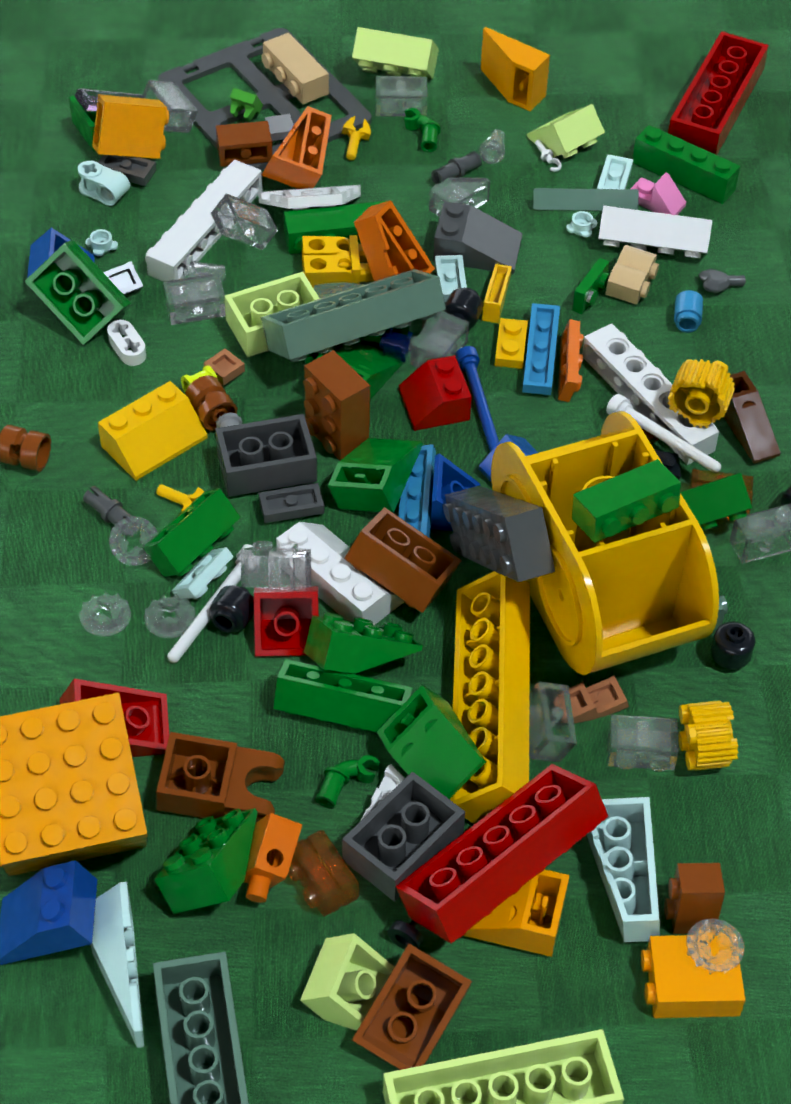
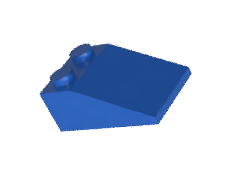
M74 860L43 868L2 898L0 914V965L92 944L98 879Z

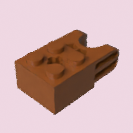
M170 732L156 791L157 810L200 818L213 816L215 819L235 809L245 811L256 808L258 812L256 822H258L269 813L275 814V809L269 800L251 794L247 787L257 781H276L283 774L285 761L276 753L238 747L235 742Z

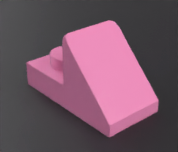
M667 172L656 183L641 177L631 188L639 191L638 205L656 213L678 215L686 206L684 197Z

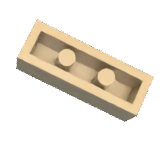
M290 33L263 42V54L261 55L263 65L267 69L269 68L277 80L282 82L289 89L291 95L295 96L302 104L329 94V73Z

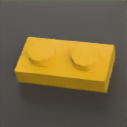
M500 318L494 366L523 369L528 321Z

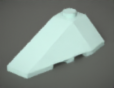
M120 882L96 898L91 948L94 958L138 1048L144 1047L133 915L127 882Z

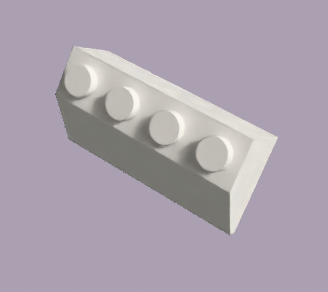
M603 205L598 239L604 240L603 245L619 247L620 243L631 244V247L644 251L647 250V246L657 247V253L673 255L674 250L685 251L684 256L701 258V253H708L712 220Z
M298 522L276 538L277 562L306 587L318 586V597L346 621L353 622L354 618L358 617L368 619L375 625L404 603L403 599L381 587L377 581L367 574L356 570L351 563L344 558L350 547L324 525Z

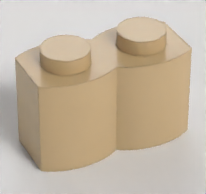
M625 245L609 276L605 295L636 305L641 297L646 298L651 284L649 280L656 278L659 264L655 263L657 254Z

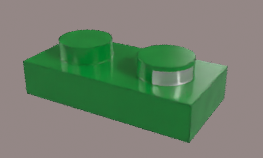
M599 257L576 288L572 311L582 315L588 306L594 305L599 291L607 287L610 276L608 273L610 261Z

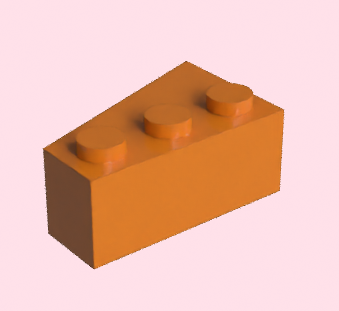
M307 106L277 151H275L261 175L297 189L314 188L323 172L332 115Z
M391 200L370 206L354 221L374 282L413 269L429 274L435 269Z

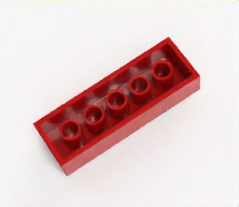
M721 31L670 118L668 134L717 155L764 70L769 45Z
M554 764L548 766L395 886L410 919L452 944L609 817L595 783Z

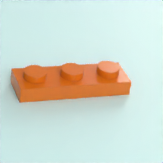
M569 319L560 338L558 400L565 402L570 401L574 392H579L582 384V375H579V370L582 365L583 355L579 354V350L582 347L584 335L580 333V321Z

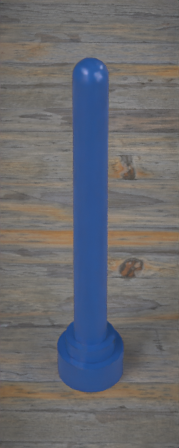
M465 346L457 350L455 356L460 369L466 372L491 452L499 443V439L477 372L480 359L476 348Z

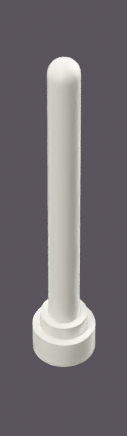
M616 394L608 402L606 411L609 415L618 411L627 412L638 422L642 429L709 471L717 473L721 470V464L634 410L628 398L621 394Z
M245 544L236 554V566L167 655L169 662H178L210 621L209 608L219 591L225 586H236L245 573L255 571L259 567L264 557L256 547Z

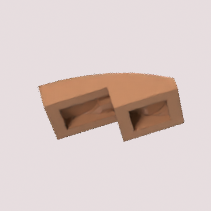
M615 676L587 688L582 682L553 695L567 724L597 719L629 707L628 701Z

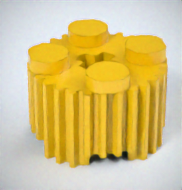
M696 359L686 360L678 370L667 399L669 400V409L675 413L679 411L678 415L682 414L684 419L688 418L689 423L693 424V427L698 425L700 428L702 426L708 428L712 422H716V419L720 420L727 412L735 390L733 377H730L731 374L727 373L728 366L722 361L710 363L709 360L704 362L703 359H700V361Z
M717 700L679 706V718L681 724H684V731L678 732L680 750L686 751L685 759L688 771L730 766L729 764H732L733 760L738 759L737 738H733V729L730 720H734L730 702Z

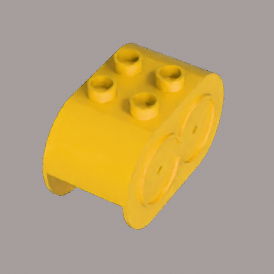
M624 411L614 412L607 416L600 436L525 456L522 450L512 442L499 444L493 454L491 465L492 490L540 506L543 509L556 572L526 581L530 583V596L562 657L574 671L581 675H587L707 638L714 631L718 619L719 588L713 556L700 524L681 493L678 508L596 543L572 520L573 494L657 459L661 462L638 422Z

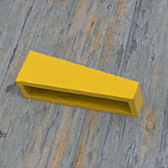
M495 264L483 302L482 321L499 324L511 278L512 266Z

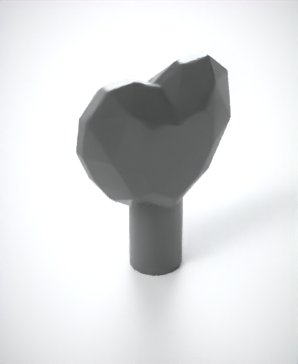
M715 269L703 270L698 274L705 290L716 294L725 291L729 286H745L746 282L744 275H727Z

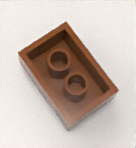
M332 350L304 365L305 419L310 435H315L322 442L328 453H333L341 460L369 438L370 385Z
M385 507L360 531L344 558L356 570L367 574L377 581L381 587L393 592L403 599L409 607L417 609L421 613L427 609L445 588L462 561Z

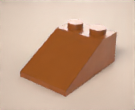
M409 943L352 1041L399 1070L425 1065L468 993L472 981Z

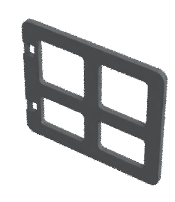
M284 28L268 31L257 38L249 41L245 40L196 59L185 66H178L163 72L158 76L159 86L216 149V125H226L242 119L245 109L238 113L237 118L233 117L230 113L231 104L212 112L207 111L184 84L224 68H232L256 93L255 95L258 96L263 104L261 111L271 109L276 115L290 114L293 124L301 116V113L289 101V99L295 97L291 95L289 89L284 84H272L249 60L252 57L263 54V45L255 48L253 47L254 45L290 33ZM297 40L329 73V94L327 96L347 115L330 123L328 142L345 136L346 134H341L343 126L354 116H356L354 121L356 131L362 128L364 119L370 125L371 113ZM195 68H196V70H197V71L191 72V73H189V74L186 73L187 71H190V70L195 69ZM281 143L272 146V156L275 153V151H277ZM268 162L247 165L264 170Z

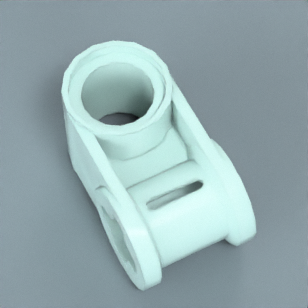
M84 161L78 166V174L81 176L79 191L84 196L98 200L107 206H113L130 189V181L119 171L105 167L96 161Z

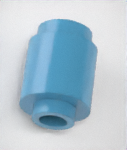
M691 290L680 292L675 298L674 322L682 332L697 330L702 323L703 297L698 292Z

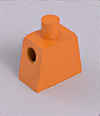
M269 813L256 822L244 881L249 884L246 893L248 900L258 903L266 902L269 889L286 879L302 824L273 813Z

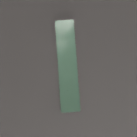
M534 188L533 209L603 211L604 205L638 210L639 191L637 189Z

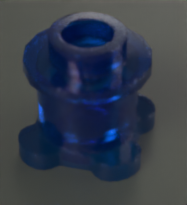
M390 328L389 333L385 332L380 341L379 348L384 349L383 355L386 356L388 353L401 357V361L405 363L413 340V332H408V335L394 332V329Z

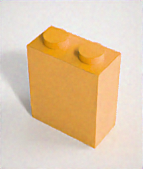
M98 94L92 147L101 155L160 159L161 151L165 149L166 144L163 133L164 126L169 122V110L161 100Z
M736 934L649 937L647 949L641 951L642 971L648 972L649 983H645V1000L647 1005H652L653 1018L740 1017L746 1000Z

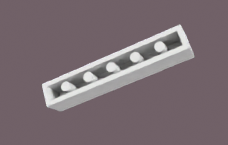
M233 160L227 168H224L218 178L207 186L205 192L193 201L191 207L178 217L176 223L168 231L164 232L155 246L147 251L145 261L147 263L148 276L176 287L258 196V192H262V170L237 160Z

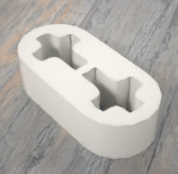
M126 320L111 322L107 328L108 340L122 362L129 366L143 363L146 359V346L132 324Z

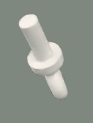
M537 140L535 145L542 153L540 156L542 161H547L549 164L554 163L558 166L555 168L551 167L550 171H559L562 168L561 162L556 158H552L553 152L550 149L547 150L543 143Z

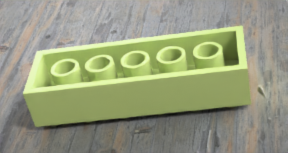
M603 1029L387 1072L383 1075L385 1104H623L624 1101Z

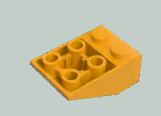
M484 27L481 71L509 103L531 111L546 96L550 54Z
M544 869V871L523 885L518 892L497 906L488 916L471 927L463 936L552 957L570 875Z

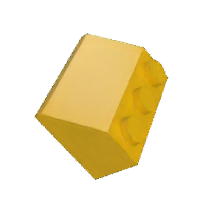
M171 381L98 422L101 447L135 481L208 438L207 432L189 398Z

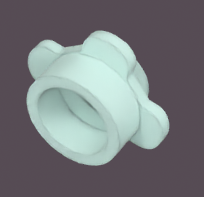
M579 211L573 214L570 224H567L566 229L568 232L575 233L578 236L590 237L592 229L597 226V221L593 219L590 213Z
M104 229L92 232L90 238L85 241L86 246L91 247L95 256H102L110 250L118 248V243L112 240L111 233Z

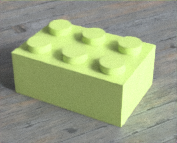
M358 27L352 58L365 72L377 73V70H383L389 76L401 77L402 74L410 75L413 80L426 82V78L433 79L439 49L431 39Z
M300 272L225 295L226 321L246 356L250 357L269 351L261 317L320 298L305 274Z

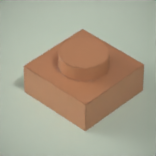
M226 348L204 362V366L209 365L215 371L219 382L223 386L245 372V363Z

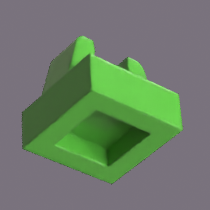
M233 88L230 95L232 100L230 113L233 117L237 118L238 113L245 109L243 118L245 121H251L256 113L260 114L263 107L262 102L255 94Z

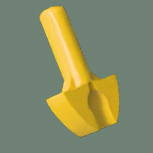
M356 116L350 118L344 124L341 134H346L350 137L346 152V158L350 161L356 159L360 140L369 141L371 135L366 119L363 121L362 128L356 131L354 127Z
M163 484L159 485L156 490L158 496L182 505V511L204 493L198 487L193 494L187 495Z

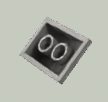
M444 201L434 238L433 262H435V256L462 255L464 267L493 271L495 264L512 266L511 274H514L523 233L471 205Z

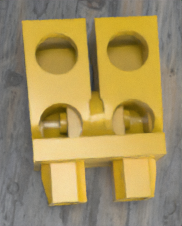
M349 235V239L341 236H302L303 273L314 290L315 287H336L338 289H348L351 287L352 289L359 287L360 282H374L368 263H360L367 262L362 245L358 244V235Z

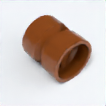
M206 375L199 377L188 386L185 392L201 423L209 431H216V420L218 417L225 413L237 414L235 403L214 376Z
M10 424L6 425L0 433V462L14 466L21 463L23 468L38 472L45 468L51 451V436L35 430H30L27 433L25 428Z

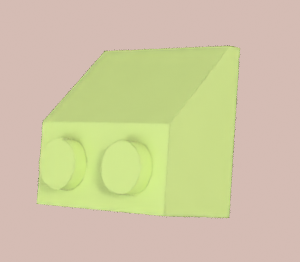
M593 104L565 113L527 133V137L533 143L540 140L547 150L550 149L553 152V157L563 155L565 159L578 153L577 147L582 145L583 148H586L598 142L596 137L605 133Z
M355 933L326 938L300 1001L322 1019L357 1031L393 971L394 966Z

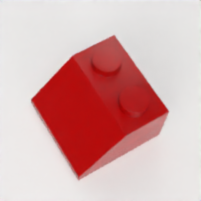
M455 355L427 360L398 385L399 393L414 431L470 420L472 396Z
M318 586L254 588L255 656L306 655L304 650L312 615L319 616Z

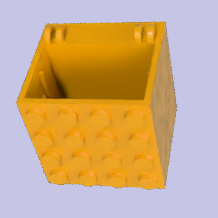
M119 693L0 716V867L4 868L8 876L41 870L45 867L74 860L78 862L146 847L147 829Z

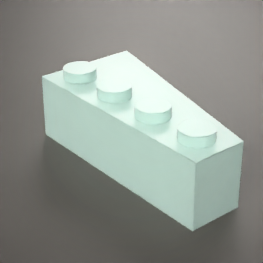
M650 797L602 799L609 817L586 835L624 942L649 941L650 936H660Z

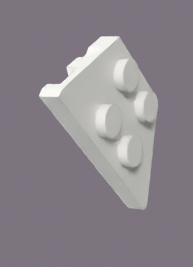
M360 185L258 192L259 203L288 209L293 208V211L309 209V207L320 206V208L343 205L361 196Z

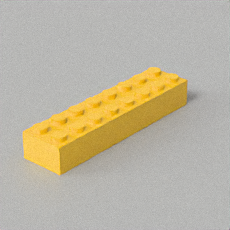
M495 571L457 589L453 711L486 763L450 800L465 811V819L473 824H476L485 817L487 810H494L529 782L530 583L526 580L517 582Z

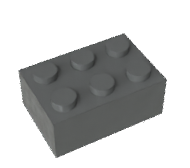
M304 414L215 428L217 454L228 497L317 482V457Z
M412 771L342 839V860L395 902L400 897L395 886L464 833L465 811Z

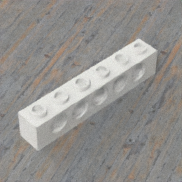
M611 323L584 336L583 358L618 394L631 401L634 410L708 455L715 451L719 435L715 424L711 423L708 428L705 426L700 428L698 425L693 427V424L689 423L688 418L684 419L682 414L678 415L679 411L675 413L673 410H670L669 400L667 399L673 384L662 374L659 368L655 367L645 357L641 350L637 349L627 339L623 332H620ZM669 446L687 465L695 462Z

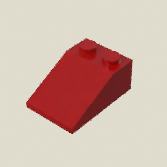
M74 678L60 697V704L119 693L132 757L165 754L169 739L167 694Z

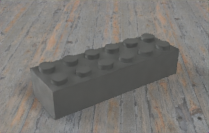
M475 486L445 495L447 504L443 505L444 514L447 521L451 522L453 534H450V542L453 550L459 555L517 582L556 572L542 507L482 486Z

